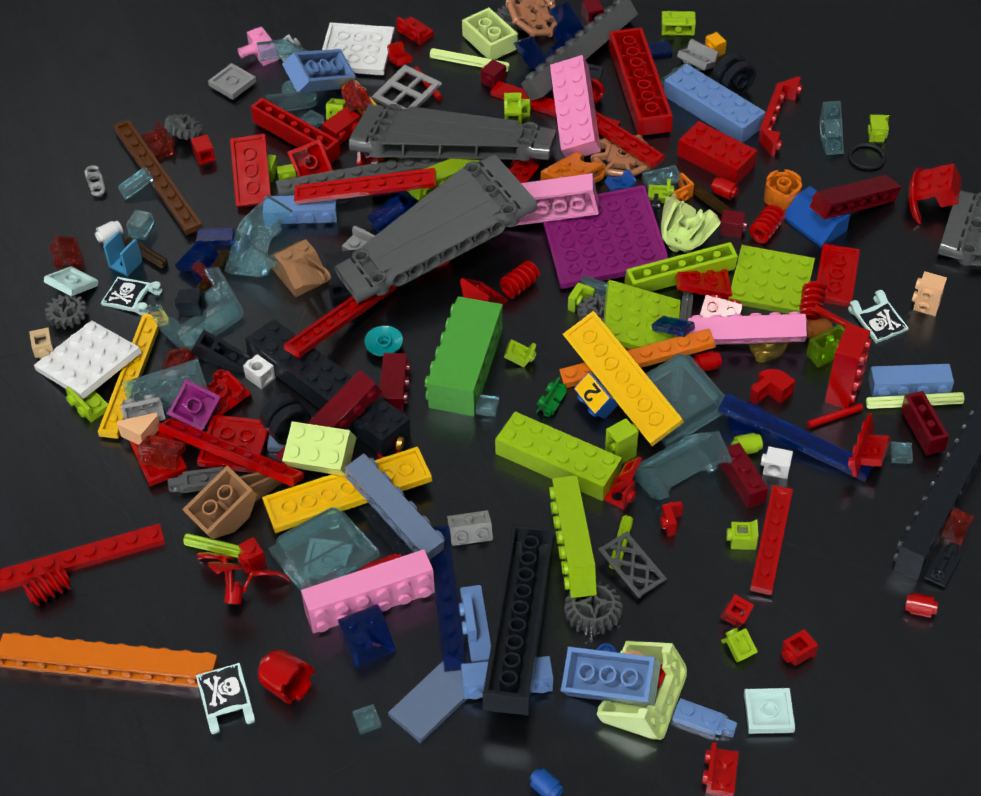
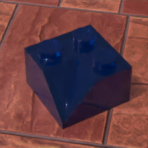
M378 604L337 619L339 633L355 667L396 652L387 622Z

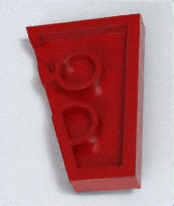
M722 269L721 272L707 270L706 273L680 271L675 276L677 289L684 292L709 296L715 294L726 300L733 295L727 269Z

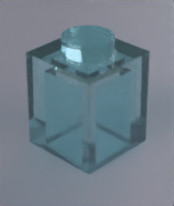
M136 209L126 223L129 237L146 241L155 226L152 213Z

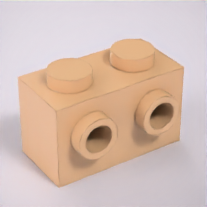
M924 271L922 279L918 278L915 289H918V291L914 292L912 302H915L913 310L936 316L947 277Z

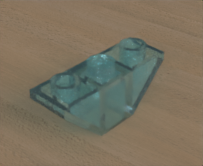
M841 101L823 102L819 122L820 138L825 154H844Z

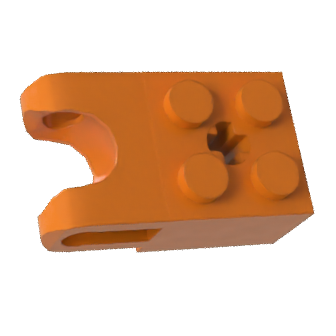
M575 152L542 170L540 181L592 173L596 183L605 177L606 164L599 161L592 163L584 162L585 155Z

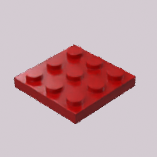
M214 414L207 430L209 434L260 455H263L269 432L262 426L260 420ZM201 449L197 464L200 467L225 468L229 466L233 471L256 473V471Z

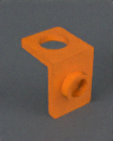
M682 172L679 174L680 188L673 193L677 194V200L686 201L693 197L694 183Z

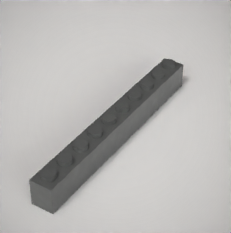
M631 0L613 1L614 5L603 10L604 13L594 18V22L586 24L584 30H580L575 34V38L566 41V45L558 48L555 51V55L546 58V62L538 65L535 68V72L526 75V79L521 85L530 100L542 98L553 88L551 64L581 55L586 60L609 40V31L620 30L638 15Z
M402 158L276 181L278 196H293L295 185L420 170L451 158Z

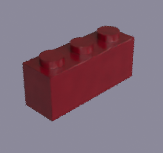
M384 353L380 381L382 392L379 396L399 411H403L404 403H408V392H405V390L409 388L410 379L407 373H411V362L407 361V354Z
M924 391L905 395L901 411L925 455L945 451L949 435Z
M740 442L722 448L719 464L746 508L749 509L766 503L768 487Z

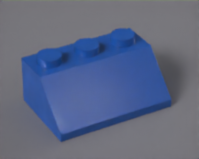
M809 186L797 194L785 211V220L822 248L823 244L830 243L847 231L850 215L844 214L824 220L809 207L813 195L817 192V190Z

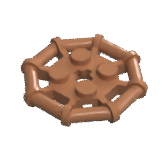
M507 0L505 3L510 12L512 24L523 29L530 37H552L558 25L562 23V17L559 16L555 0H519L520 4H516V0ZM549 8H550L551 13H552L553 16H551V15L549 14V11H548ZM547 22L552 23L550 27L546 24Z
M640 134L634 135V136H636L637 138H639L640 140H642L643 142H645L646 144H648V143L643 139V136H642V135H640ZM606 138L599 139L600 148L605 149V152H597L590 157L591 162L599 161L604 163L602 160L607 161L606 177L609 175L621 177L624 170L613 168L630 170L633 176L651 170V167L615 144L611 145L612 142Z

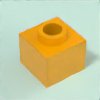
M717 32L706 36L705 45L718 51V57L724 55L726 40Z

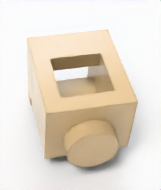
M49 328L29 331L35 358L39 357L42 359L50 355L54 348ZM46 336V339L36 341V338Z

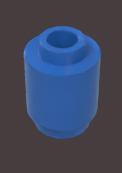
M538 768L530 776V786L541 796H561L565 789L561 785L562 782L546 768L541 770Z

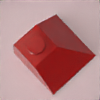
M321 139L287 152L297 177L333 171Z
M461 278L460 280L464 298L502 305L508 300L481 281Z

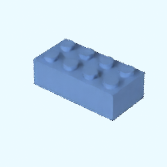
M341 49L293 52L282 64L297 93L342 89V85L352 82L356 78Z
M568 647L561 691L572 697L654 706L661 662L655 657Z

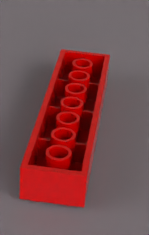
M642 27L609 31V49L637 135L671 132L673 115Z

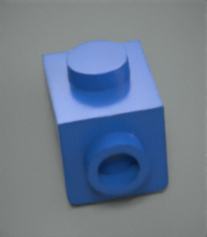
M625 170L621 177L607 176L604 182L610 191L633 187L636 183V178L630 170Z

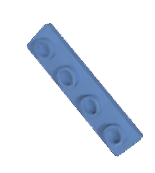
M480 585L460 588L462 603H459L460 616H464L465 621L461 622L463 635L467 634L471 663L488 662L491 642L482 588Z

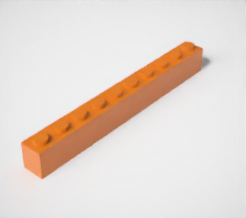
M3 633L0 641V667L199 687L196 675L217 670L220 667L217 655L210 652L194 653L189 650L174 651L168 648L135 647L122 643L115 645L102 641L95 643L86 642L81 639L66 640L61 637L46 638L40 635L26 636L19 633Z

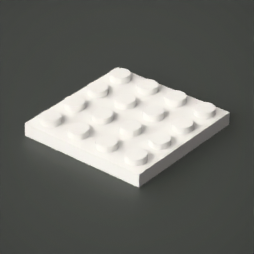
M330 23L322 50L341 49L354 73L384 75L388 61L387 45L392 44L395 30L394 27Z
M90 321L57 346L53 352H50V355L38 361L34 367L37 372L64 388L69 386L80 398L84 399L141 354V350L135 344L96 322Z

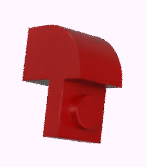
M767 369L761 371L758 375V381L750 389L749 401L756 405L769 394L781 403L793 394L796 380L781 370Z

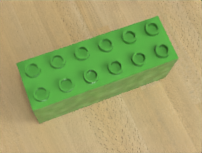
M458 296L456 303L451 306V317L446 320V331L441 334V345L436 348V359L431 362L430 376L427 375L425 379V387H427L426 400H428L429 408L475 416L503 331V305Z

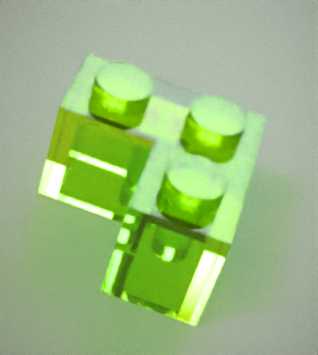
M841 324L809 340L806 355L817 367L834 360L835 351L845 330Z

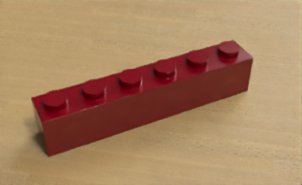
M883 175L817 191L813 195L809 207L825 220L894 202L902 186L888 175Z
M359 370L307 424L347 430L351 423L358 416L362 415L372 402L377 400L382 390L362 370ZM286 445L275 455L284 465L286 464L282 459ZM294 468L303 473L306 472V470Z

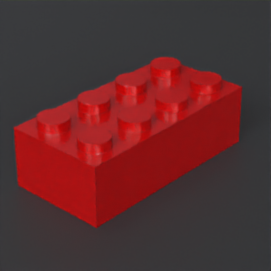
M698 121L679 139L677 155L718 177H723L738 184L755 167L757 150Z
M847 323L835 351L825 403L843 409L849 407L850 403L854 404L858 393L855 391L857 389L860 390L863 382L861 377H863L866 365L863 364H866L869 353L866 351H869L872 340L869 339L870 330Z

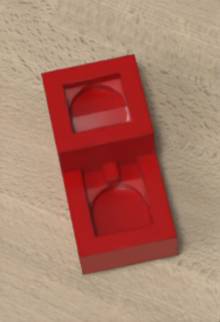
M640 456L625 463L610 487L615 493L623 490L631 482L641 464L642 458Z

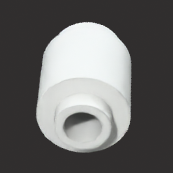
M110 221L96 228L95 237L99 243L105 244L117 231L121 232V234L124 232L118 221Z

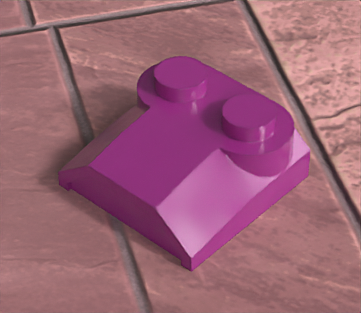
M184 379L176 399L166 414L180 422L204 431L218 406L221 396Z

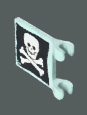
M117 277L102 300L101 305L133 311L142 316L150 312L146 309L148 305L143 302L141 303L147 291L160 295L163 290L159 288L161 284L157 281L148 283Z
M883 290L875 292L876 296H874L873 300L878 305L862 311L857 300L850 302L851 306L848 307V311L856 316L865 329L871 331L870 336L875 343L884 341L909 329L888 302Z
M240 663L196 675L211 734L220 732L217 716L243 709L247 724L255 722Z

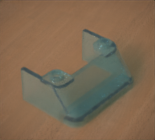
M287 39L257 42L260 61L288 58L293 52L307 51ZM291 80L283 83L282 93L266 95V100L286 111L312 108L318 102L316 91L297 93Z
M269 195L240 222L225 271L231 275L266 276L270 269L278 262L277 259L267 254L270 241L274 236L280 234L282 230L281 223L292 213V210Z
M219 267L204 269L213 286L205 293V300L209 307L203 310L201 316H194L180 325L175 318L167 317L161 305L147 306L161 332L184 352L191 351L203 329L217 336L243 317V308Z
M719 431L690 435L642 461L634 478L652 499L659 501L670 497L668 492L671 491L670 488L697 472L706 470L709 473L716 470L718 464L730 463L733 460Z

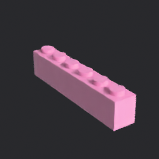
M773 312L769 315L752 313L750 316L732 314L730 317H723L720 314H715L711 317L694 315L692 318H688V334L710 328L715 345L805 342L807 337L806 314H800V312H790L787 315H781L779 312Z

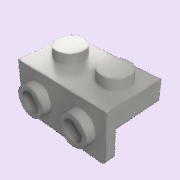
M691 39L687 49L679 50L677 57L681 58L684 63L693 64L698 70L705 71L714 68L719 52Z
M155 393L144 395V400L136 401V398L126 399L124 404L120 405L124 420L156 412L159 421L165 420L161 396L156 397Z

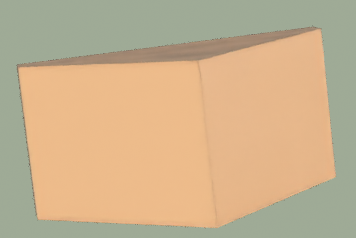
M157 412L117 421L121 437L142 447H145L157 433L158 425L160 424Z

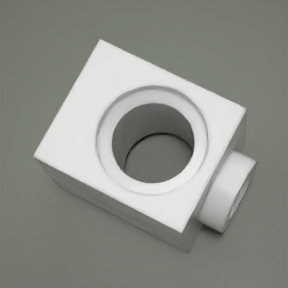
M258 354L243 365L246 379L260 389H263L276 378L274 366Z
M769 446L767 454L762 455L761 466H764L763 474L787 479L793 451Z

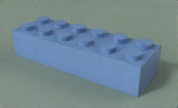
M686 64L664 80L666 98L722 133L743 143L760 130L765 117L764 110L690 65Z

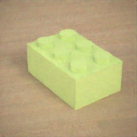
M490 8L462 20L463 36L486 58L495 60L518 49V33Z
M292 422L282 461L292 468L345 476L344 467L351 463L356 436L350 430Z

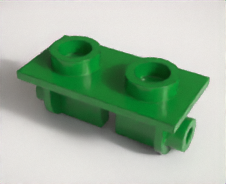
M560 377L555 382L550 381L545 389L547 394L545 396L542 395L536 403L539 406L535 412L536 414L539 410L543 411V414L547 417L555 413L559 403L567 393V386L558 383Z

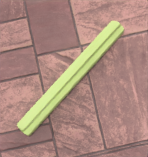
M432 48L430 51V57L433 59L481 68L492 60ZM498 61L506 65V72H508L510 64L508 62Z
M963 392L925 394L931 405L963 404L965 400ZM905 395L867 397L866 407L868 409L902 407Z

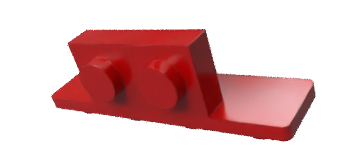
M868 414L866 421L862 422V431L858 433L857 445L854 444L853 455L848 460V467L852 469L853 477L858 476L861 465L882 466L890 444L889 435H873V414Z

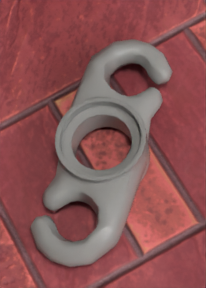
M96 165L86 167L84 172L88 186L92 191L91 194L93 196L103 195L106 192V186L99 167ZM94 179H99L97 182H91Z

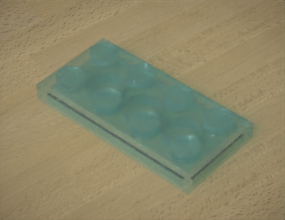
M198 359L122 382L127 399L136 398V401L144 400V395L155 393L156 397L161 396L164 411L171 408L183 385L184 379L208 390Z

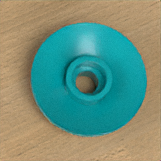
M391 326L375 327L365 336L366 349L377 356H383L384 353H396L403 344L402 334Z

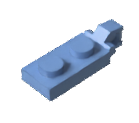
M681 698L672 718V721L714 737L722 733L733 737L737 729V723L728 719V716Z

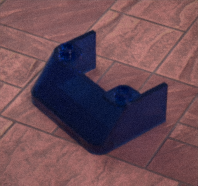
M569 2L549 9L558 23L553 29V35L557 42L545 54L533 36L513 43L528 67L536 70L535 68L538 65L546 62V58L555 55V51L558 48L565 46L566 41L575 38L577 32L585 29Z

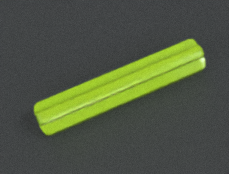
M624 515L622 517L617 537L625 532L630 534L633 524L631 516ZM626 539L622 540L621 546L626 547L628 541ZM614 549L611 558H616V550ZM620 551V560H623L625 553L623 551Z
M189 533L185 534L183 539L186 546L239 558V545Z

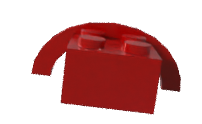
M954 163L925 170L918 167L914 171L909 183V205L912 217L918 224H921L922 217L917 201L936 197L940 207L959 203L961 177Z

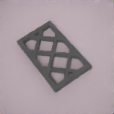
M628 532L598 548L599 552L638 598H641L644 594L667 580ZM626 539L632 548L621 546V541ZM606 550H616V558H611ZM620 551L631 553V562L620 560ZM635 554L640 555L646 562V565L634 563ZM619 564L629 566L630 574L625 575L619 568ZM634 568L645 570V579L633 576ZM649 571H653L659 579L657 581L649 580ZM633 581L644 583V589L639 591L634 586Z

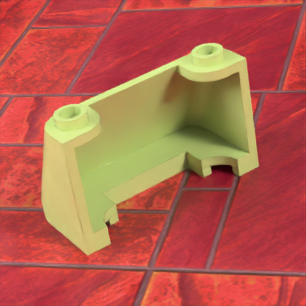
M626 641L620 653H624L627 650L638 651L644 656L655 657L663 664L662 669L666 676L657 689L655 705L641 706L618 702L612 703L611 701L604 700L598 707L597 716L605 724L649 739L662 740L666 734L687 676L686 665L673 643Z

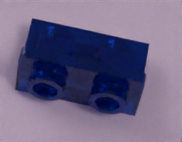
M211 241L195 242L175 266L178 271H191L195 278L199 279L212 265L218 256V252Z

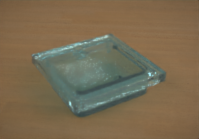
M678 354L646 373L648 378L684 421V423L660 440L666 448H669L732 409V403L690 355Z
M335 507L321 512L280 535L276 539L277 544L268 548L271 556L300 591L348 575L380 557L379 550L343 511L340 512Z

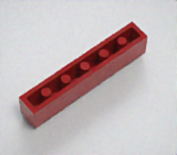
M263 97L250 106L254 123L299 148L321 139L330 164L341 156L339 140Z

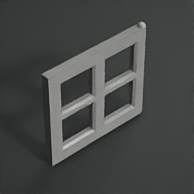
M403 65L372 96V100L387 106L397 104L407 94L416 98L409 107H419L442 85V82L407 65ZM406 73L416 77L408 86L397 82ZM420 80L431 84L422 94L412 89ZM391 87L401 91L393 101L383 97Z

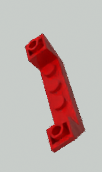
M801 77L777 83L761 124L758 141L773 157H775L777 150L781 149L782 140H780L781 132L772 131V124L775 125L776 113L779 114L781 103L784 102V99L795 101L797 94H801L803 87L800 84Z

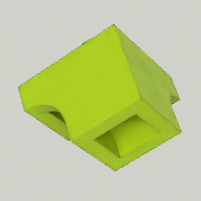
M504 93L505 119L515 120L522 124L524 118L530 117V99H521V93Z

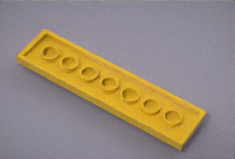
M594 311L563 334L651 446H654L684 423L676 410Z
M418 446L374 460L378 469L382 473L385 472L389 476L391 483L395 487L398 486L402 491L432 482V476ZM335 474L262 497L275 533L368 503L345 476Z

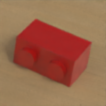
M344 107L321 124L322 131L339 140L340 145L351 137L361 116L351 109Z

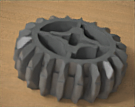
M601 581L596 584L597 595L571 598L569 592L564 606L566 619L570 621L571 627H576L577 632L584 630L585 635L593 632L594 637L597 635V632H600L602 635H604L605 630L611 632L613 626H617L619 619L622 617L623 605L620 595H616L615 589L610 590L609 584L602 586Z

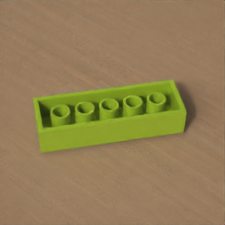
M518 412L513 413L495 439L497 455L551 479L577 475L580 491L601 501L604 500L615 478L622 470V457Z
M575 475L552 478L553 487H549L550 499H554V501L550 502L551 514H556L553 517L554 529H558V531H555L557 544H561V546H558L559 558L564 559V561H561L562 574L567 575V577H564L565 590L570 591L571 598L597 595L595 562L578 477Z

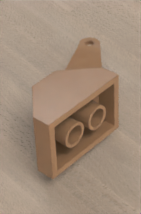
M306 239L267 256L268 265L295 297L331 280L329 271L323 267L316 250Z
M226 466L182 510L211 539H215L235 532L250 517L254 503L283 483L258 472L239 477L229 466Z

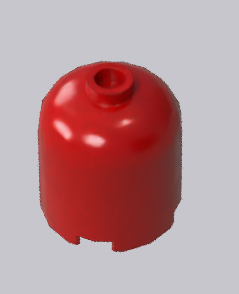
M283 649L273 650L264 656L258 668L260 684L288 704H292V701L295 699L300 701L307 694L312 686V683L309 681L311 674H315L313 666Z

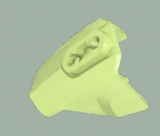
M673 193L671 197H666L661 221L662 238L672 251L690 252L702 245L721 222L712 210L703 213L700 209L696 213V209L684 203V201L677 200V194Z

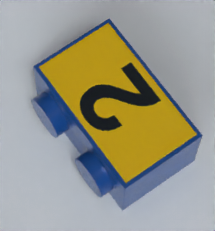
M588 372L574 387L578 394L577 398L589 407L588 411L594 417L599 416L606 419L618 406V403L594 373Z

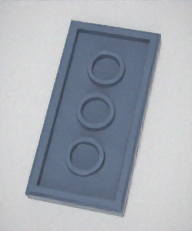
M449 655L388 712L389 717L417 741L422 743L466 700L463 693L461 663Z

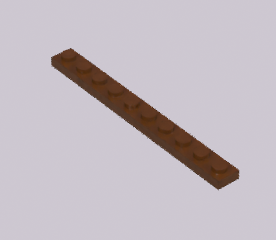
M128 119L113 125L114 131L185 234L188 235L202 229L201 221Z

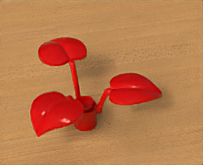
M197 553L198 561L203 558H212L223 562H208V566L217 574L223 571L225 573L224 603L241 604L242 594L247 592V587L252 577L279 575L290 582V577L284 573L270 569L252 570L244 586H241L242 582L233 581V570H244V567L227 563V559H233L232 556L223 553Z

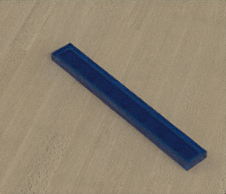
M728 393L725 395L718 408V412L852 476V469L848 467L849 457H852L853 453ZM861 465L858 476L855 478L865 482L872 466Z
M449 526L432 527L435 531H440L445 539L444 550L431 559L444 672L461 670V664H466Z

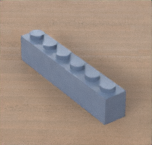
M362 454L344 467L346 479L413 552L425 550L428 559L431 560L444 550L445 539L442 533L438 530L435 531L431 527L429 519L419 514L415 504L412 501H407L402 490L391 483L389 476L378 469L376 462L372 458Z

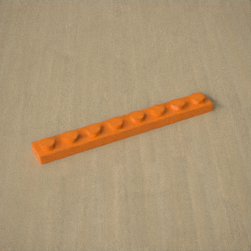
M708 328L628 350L627 352L639 367L642 368L712 349L716 346L711 330ZM585 362L559 369L563 384L567 388L576 386L588 372L593 373Z

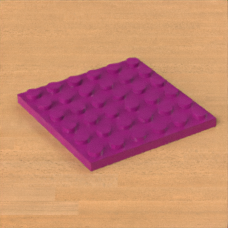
M645 185L597 194L599 203V214L543 222L561 289L574 287L577 283L589 284L624 277L626 269L668 259Z

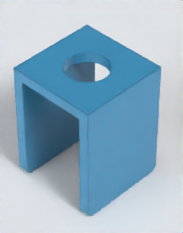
M119 231L103 245L109 268L126 276H129L143 262L138 241L134 239L125 247L121 232Z

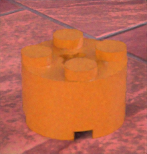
M775 170L767 176L764 202L768 205L779 206L785 212L797 194L802 190L801 177L791 170H784V172Z

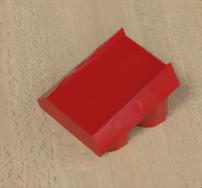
M217 370L213 374V382L202 386L221 396L214 412L216 415H223L252 394L228 370Z

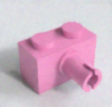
M262 27L247 32L249 45L238 48L241 58L255 54L263 66L278 61L276 44Z

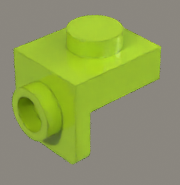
M667 179V186L649 185V200H653L654 194L657 193L658 199L665 203L666 197L672 196L674 192L671 179Z
M511 339L507 345L504 358L525 367L536 356V344L532 343L529 347H526Z

